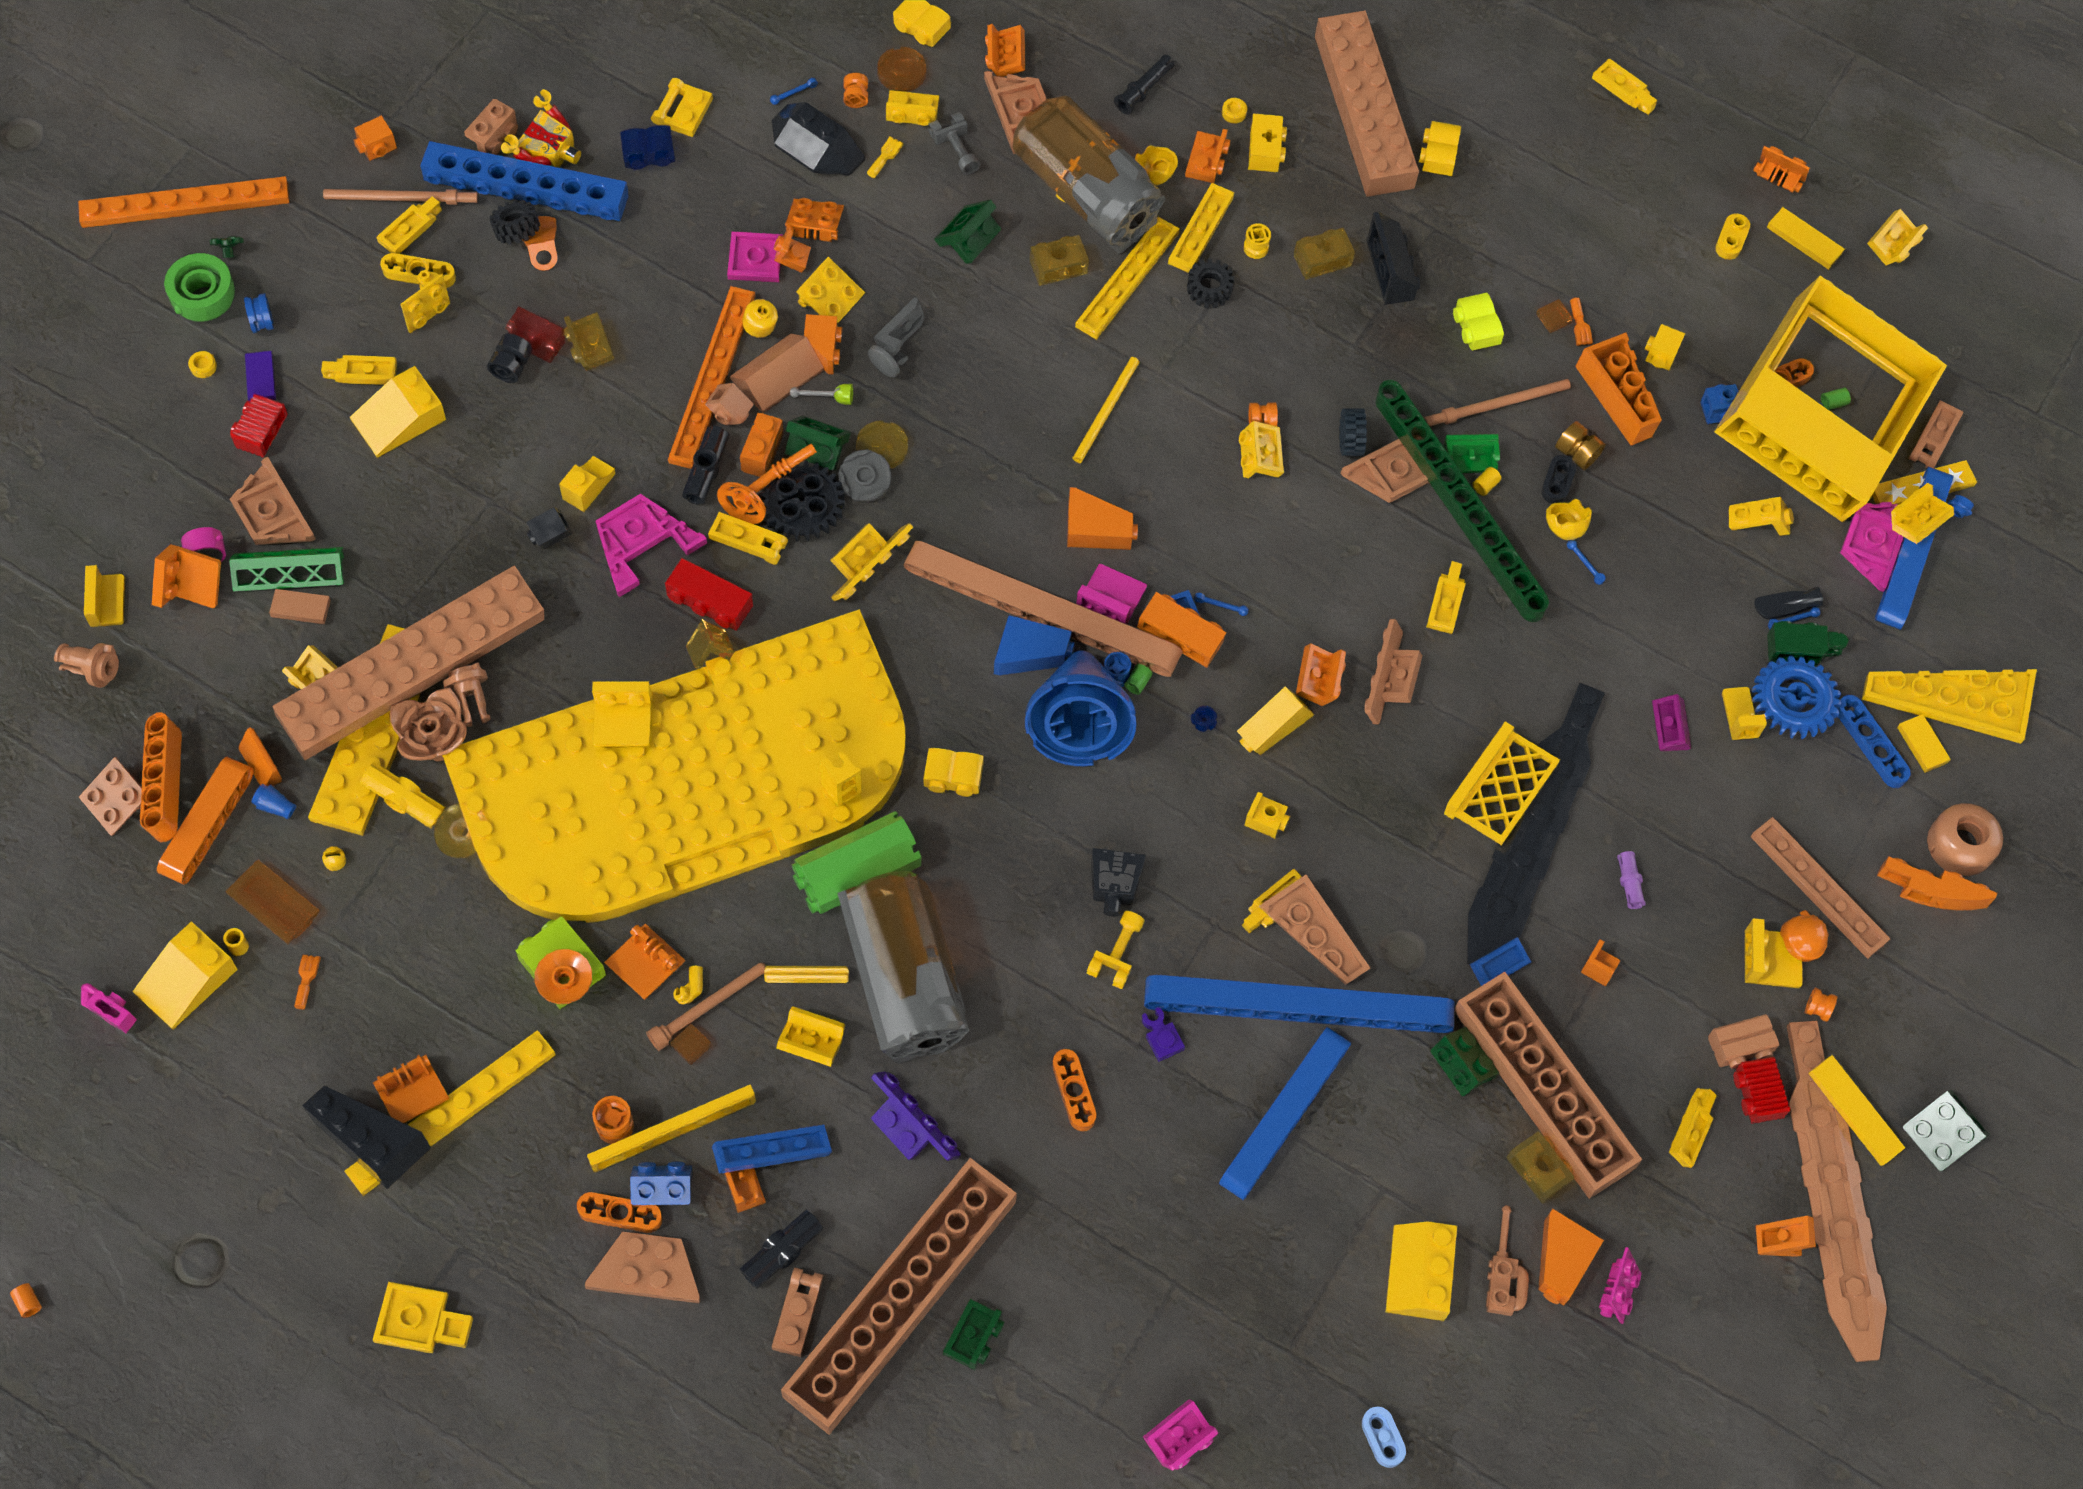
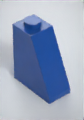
M1009 615L994 662V674L1006 675L1060 667L1065 662L1066 657L1069 658L1073 654L1075 642H1071L1072 631Z

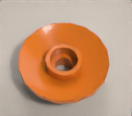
M570 949L555 950L547 954L538 963L534 973L535 985L539 994L547 1001L556 1004H570L581 999L588 992L592 983V968L588 960L579 952ZM562 977L570 978L566 984H561L559 981Z

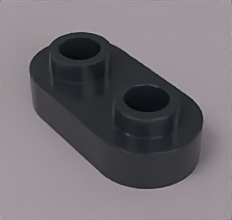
M1555 456L1548 468L1541 493L1543 498L1551 504L1564 502L1569 493L1577 468L1575 461L1570 456ZM1558 469L1564 470L1565 473L1559 472Z

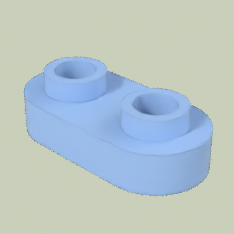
M1382 1407L1370 1408L1362 1418V1429L1377 1462L1387 1468L1396 1467L1403 1461L1406 1455L1405 1444L1390 1412ZM1372 1420H1379L1382 1428L1375 1429L1371 1424ZM1391 1448L1394 1451V1456L1387 1457L1384 1454V1449Z

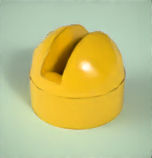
M331 846L323 852L322 861L327 869L337 871L345 866L346 856L342 849Z

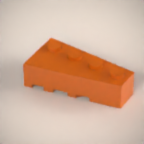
M1623 333L1585 348L1575 367L1632 446L1652 438L1662 419L1651 392H1648L1646 389L1644 374L1639 372L1635 352L1630 350L1628 335Z

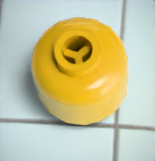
M756 299L746 306L742 319L745 331L756 338H764L774 331L778 319L777 309L771 302L764 299Z

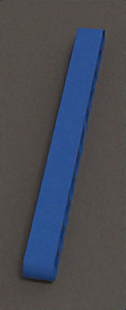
M1150 975L1145 980L1144 1006L1150 1010H1155L1159 1007L1162 1011L1433 1033H1449L1454 1030L1455 1002L1452 999L1443 997L1166 975Z

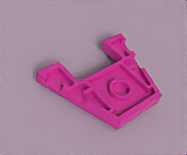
M642 494L637 495L596 520L597 530L619 597L640 585L639 579L626 563L670 536L673 537L686 555L707 544V538L700 532L696 533L687 527L685 522H679L670 516L668 511Z

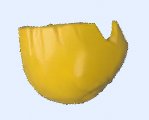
M1150 145L1143 154L1137 153L1135 156V160L1146 170L1150 180L1156 186L1170 179L1178 165L1175 152L1166 147Z
M1573 499L1569 503H1554L1546 509L1547 524L1550 530L1561 539L1575 540L1585 534L1590 525L1592 511L1590 507L1584 508L1578 499Z

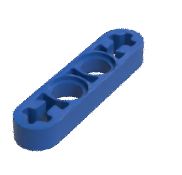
M1854 695L1844 696L1840 700L1842 705L1838 708V718L1883 781L1892 788L1902 787L1911 775L1909 766L1863 702ZM1845 706L1853 707L1854 711H1846L1844 708ZM1858 726H1868L1872 731V735H1862L1858 730ZM1874 748H1884L1887 751V757H1878L1874 753ZM1893 771L1895 773L1900 772L1902 775L1901 777H1893L1891 773Z

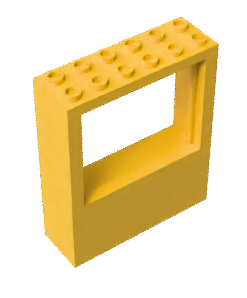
M1819 276L1795 299L1714 432L1843 522L1868 503L1947 365L1939 360L1937 356L1919 346L1917 342L1899 332L1893 325L1878 317L1873 311L1858 303L1852 296L1834 286L1831 281ZM1808 317L1905 385L1873 440L1867 438L1775 373V370Z

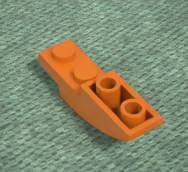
M1890 856L1882 864L1877 875L1903 887L1900 897L1940 909L1987 908L1997 896V893L1990 890L1986 885L1966 880L1959 873L1944 870L1939 878H1937L1927 870H1919L1908 865L1902 859Z

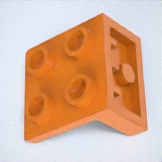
M170 544L155 558L152 605L162 608L176 596L215 608L218 604L221 561Z

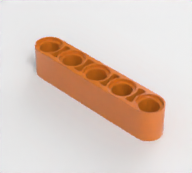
M162 712L151 715L145 724L140 825L157 841L167 842L175 836L178 829L182 731Z
M230 757L222 759L160 858L157 865V873L183 885L190 881L250 784L254 773L252 767Z

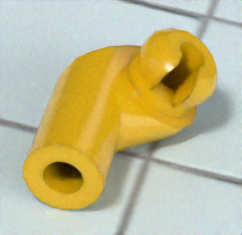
M689 967V983L680 988L677 987L673 992V997L678 1003L689 1004L702 993L703 967Z

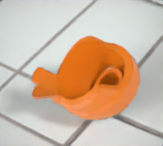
M1806 910L1800 912L1799 916L1785 922L1780 931L1786 949L1794 958L1800 961L1809 962L1816 960L1824 954L1827 948L1829 934L1826 924L1818 919L1817 916L1810 915Z

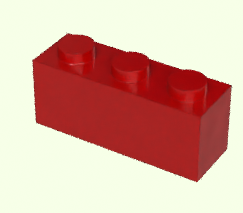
M683 558L665 582L667 596L671 601L679 605L683 603L691 607L696 614L700 616L706 615L714 619L723 628L730 627L737 631L753 607L752 593Z

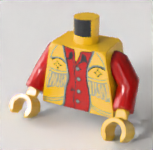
M543 89L540 91V94L544 97L545 102L541 101L538 96H535L534 104L539 108L544 107L545 111H539L519 140L515 135H507L504 138L506 142L501 145V150L506 154L514 153V157L519 160L558 168L564 160L577 164L581 157V150L574 148L573 131L554 104L551 105L549 103L551 101L550 92Z

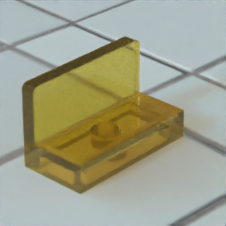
M703 619L686 645L693 665L698 669H701L710 652L729 661L735 653L726 631Z

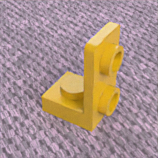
M1748 687L1723 689L1722 697L1732 740L1759 738L1767 722L1765 714L1755 715L1750 689Z

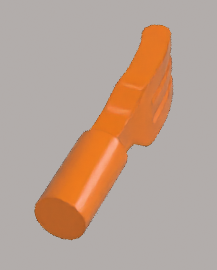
M1573 298L1570 300L1573 318L1576 322L1574 327L1576 345L1593 344L1590 326L1583 320L1584 315L1580 298Z
M302 955L298 970L302 980L298 987L294 1007L303 1010L306 1008L310 982L317 975L321 960L320 956Z

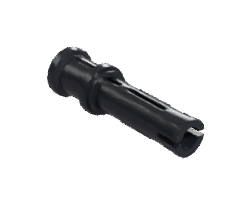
M1166 54L1163 55L1138 81L1130 82L1127 85V90L1114 98L1117 109L1123 114L1128 115L1133 111L1134 106L1138 102H1143L1147 97V92L1175 66L1174 61L1167 64L1172 58Z

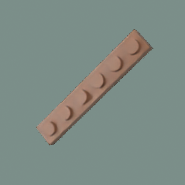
M1773 817L1753 832L1751 838L1867 959L1889 942L1890 938Z

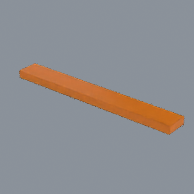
M730 286L669 454V464L692 469L694 464L693 456L699 450L706 429L710 426L714 415L705 404L716 387L726 382L744 331L742 319L746 306L756 298V293L753 291Z

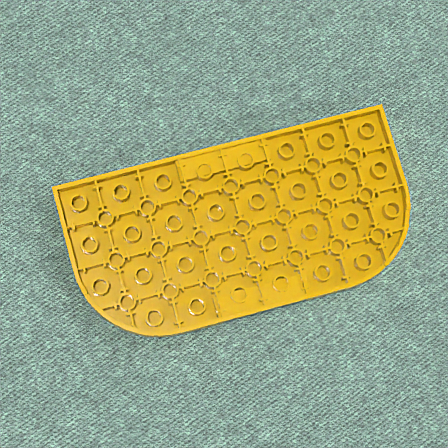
M860 609L705 661V667L650 685L652 699L649 746H594L595 702L593 699L463 743L452 752L442 755L477 855L490 880L507 895L509 900L535 915L551 920H557L562 916L565 920L592 923L626 915L827 844L862 827L865 821L882 809L897 786L904 764L905 724L898 699ZM841 752L849 758L854 767L858 766L861 770L862 793L838 807L821 784L820 760L827 757L832 761L834 767L839 768L843 765V761L839 759L838 754Z

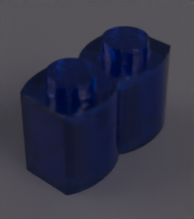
M657 125L646 129L633 128L620 132L625 168L639 170L648 165L663 167L675 162L670 126Z

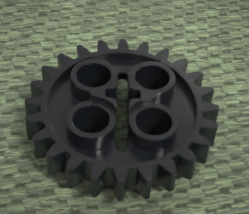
M805 460L803 466H799V464L794 466L792 472L787 471V475L782 474V478L779 479L777 477L758 494L766 508V515L763 520H767V527L772 528L775 526V532L778 534L784 531L787 539L791 534L795 535L796 542L799 541L800 536H805L808 542L811 534H814L819 539L821 530L829 534V525L836 527V518H842V509H845V493L842 491V483L836 482V474L828 476V467L820 471L819 463L817 462L813 467H809L808 460ZM810 486H817L818 488H816V489H809L808 487H810ZM785 489L792 490V491L789 492V493H783V492H781V491H783V490H785ZM813 509H821V510H822L821 512H818V513H817V512H812ZM789 512L795 513V515L793 516H787L785 514Z

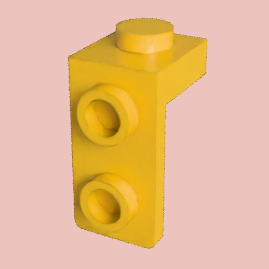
M1781 497L1729 506V528L1731 530L1772 524L1780 536L1790 534V524L1794 522L1793 511L1786 506Z

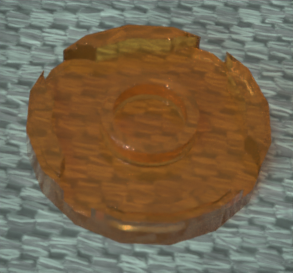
M900 47V49L896 50L894 48L889 49L881 55L878 61V78L890 90L902 92L914 90L923 84L926 78L925 60L919 52L908 47Z

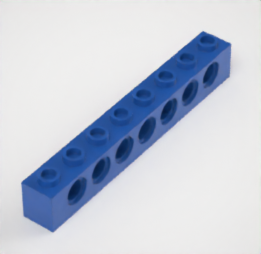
M429 141L420 165L424 181H428L431 184H443L459 190L477 191L480 194L501 196L508 200H525L526 202H531L532 205H545L556 210L574 211L580 215L588 214L605 220L621 221L629 197L626 181Z

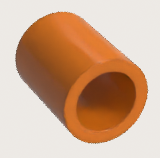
M29 1283L22 1284L10 1292L22 1318L31 1317L42 1309Z

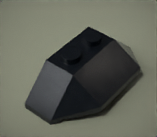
M807 102L787 104L772 119L774 146L813 173L850 176L865 160L864 154L847 130Z

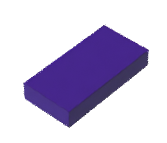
M272 351L246 353L245 365L248 400L251 401L253 394L276 400Z

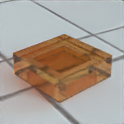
M1560 299L1539 308L1536 313L1550 333L1571 324L1573 317Z
M692 1024L670 1042L671 1047L690 1065L712 1046L711 1042Z

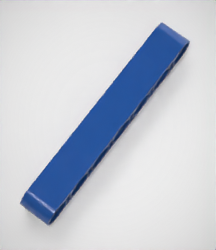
M1928 466L1923 475L1924 481L1919 489L1929 483L1933 485V496L1946 502L1954 475ZM1936 529L1918 544L1905 537L1903 538L1890 579L1883 592L1875 621L1899 630L1902 629L1907 619Z
M1326 1027L1228 1167L1219 1185L1242 1200L1247 1197L1349 1049L1350 1041L1329 1027Z

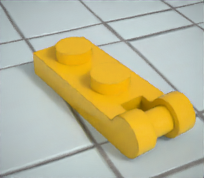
M721 512L718 513L708 533L711 540L763 558L766 562L773 565L778 563L781 557L779 553L781 549H785L788 543V539L781 534ZM765 541L772 544L770 548L763 546Z

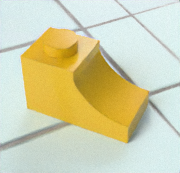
M592 456L588 462L580 467L575 464L559 483L562 499L585 512L616 474L615 468L595 456Z

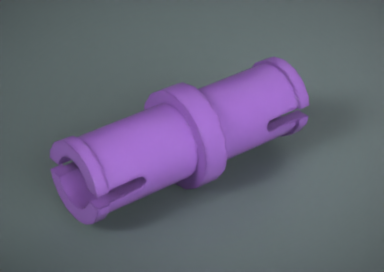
M1632 851L1622 852L1620 855H1617L1622 875L1620 884L1625 889L1627 907L1629 909L1642 908L1646 904L1641 887L1643 878L1638 873L1635 853Z

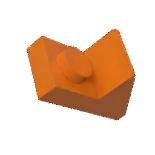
M1810 1216L1756 1225L1759 1255L1798 1257L1802 1256V1249L1816 1247L1814 1218Z

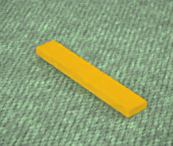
M1157 217V224L1143 235L1076 321L1075 327L1097 340L1179 234L1180 228Z
M751 1084L588 1154L587 1157L593 1172L596 1173L755 1104L756 1099Z

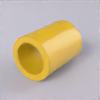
M1488 467L1472 483V486L1478 494L1485 496L1502 480V477L1495 468Z
M231 928L225 932L223 940L230 953L235 956L245 954L249 948V943L243 932L238 928Z

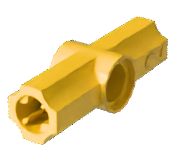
M375 762L368 767L360 780V784L384 798V802L390 808L401 814H409L431 829L445 810L444 806L422 793L419 786L405 777L399 778Z

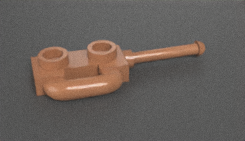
M1506 1205L1502 1208L1499 1251H1497L1496 1256L1492 1257V1260H1489L1488 1264L1491 1271L1487 1275L1489 1290L1486 1299V1312L1512 1316L1514 1311H1519L1526 1305L1529 1274L1524 1267L1518 1265V1259L1508 1258L1506 1249L1509 1219L1512 1210L1510 1206ZM1517 1278L1516 1297L1509 1295L1511 1279Z

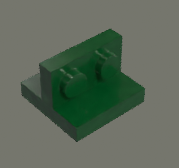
M991 199L965 205L934 240L940 247L951 245L966 264L971 263L1001 231V227L990 215L997 208Z
M802 415L788 421L786 431L790 432L784 454L792 456L812 443L817 453L806 460L813 464L817 462L819 466L828 467V469L834 471L836 470L843 444L849 442L851 432Z

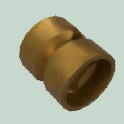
M1575 421L1561 435L1555 448L1564 455L1573 456L1572 459L1576 465L1582 470H1586L1601 455L1606 444L1595 435L1589 436V430L1578 421Z

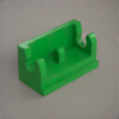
M1498 434L1446 435L1443 447L1461 473H1483L1488 467L1498 470L1497 461H1500Z

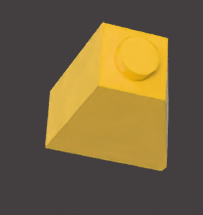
M1285 686L1237 731L1242 737L1239 742L1248 752L1251 753L1254 750L1261 755L1314 716V713L1295 693Z

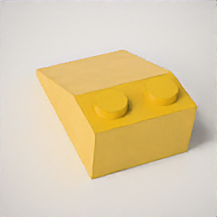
M413 366L391 378L350 416V420L378 458L445 421L446 417L442 403L416 366Z
M191 921L169 941L135 987L133 993L174 1030L238 969L231 957Z

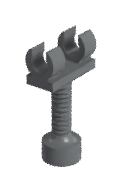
M961 112L952 114V126L944 129L941 128L938 120L928 123L930 126L928 131L936 145L950 140L960 157L958 165L964 175L973 174L980 168L981 164L976 155L969 154L959 138L967 134V122L964 120Z

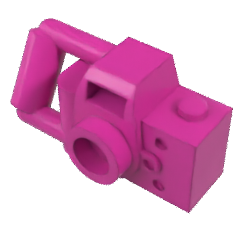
M89 983L81 986V1005L114 1027L127 1033L137 1021L123 1007L126 1001L114 992L107 996Z

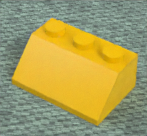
M1435 1222L1394 1225L1386 1313L1445 1321L1450 1313L1457 1226Z

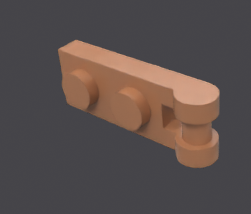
M1940 400L1908 459L1914 462L1919 461L1925 464L1926 468L1928 466L1934 468L1963 411ZM1923 448L1932 451V455L1923 452Z
M794 1268L773 1340L772 1350L798 1357L802 1356L824 1275L818 1273L810 1275L803 1273V1269ZM800 1284L810 1287L808 1295L798 1292Z

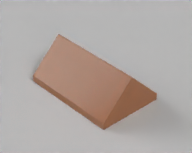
M789 334L732 374L730 379L762 413H765L789 396L791 388H800L824 371V367L807 337Z

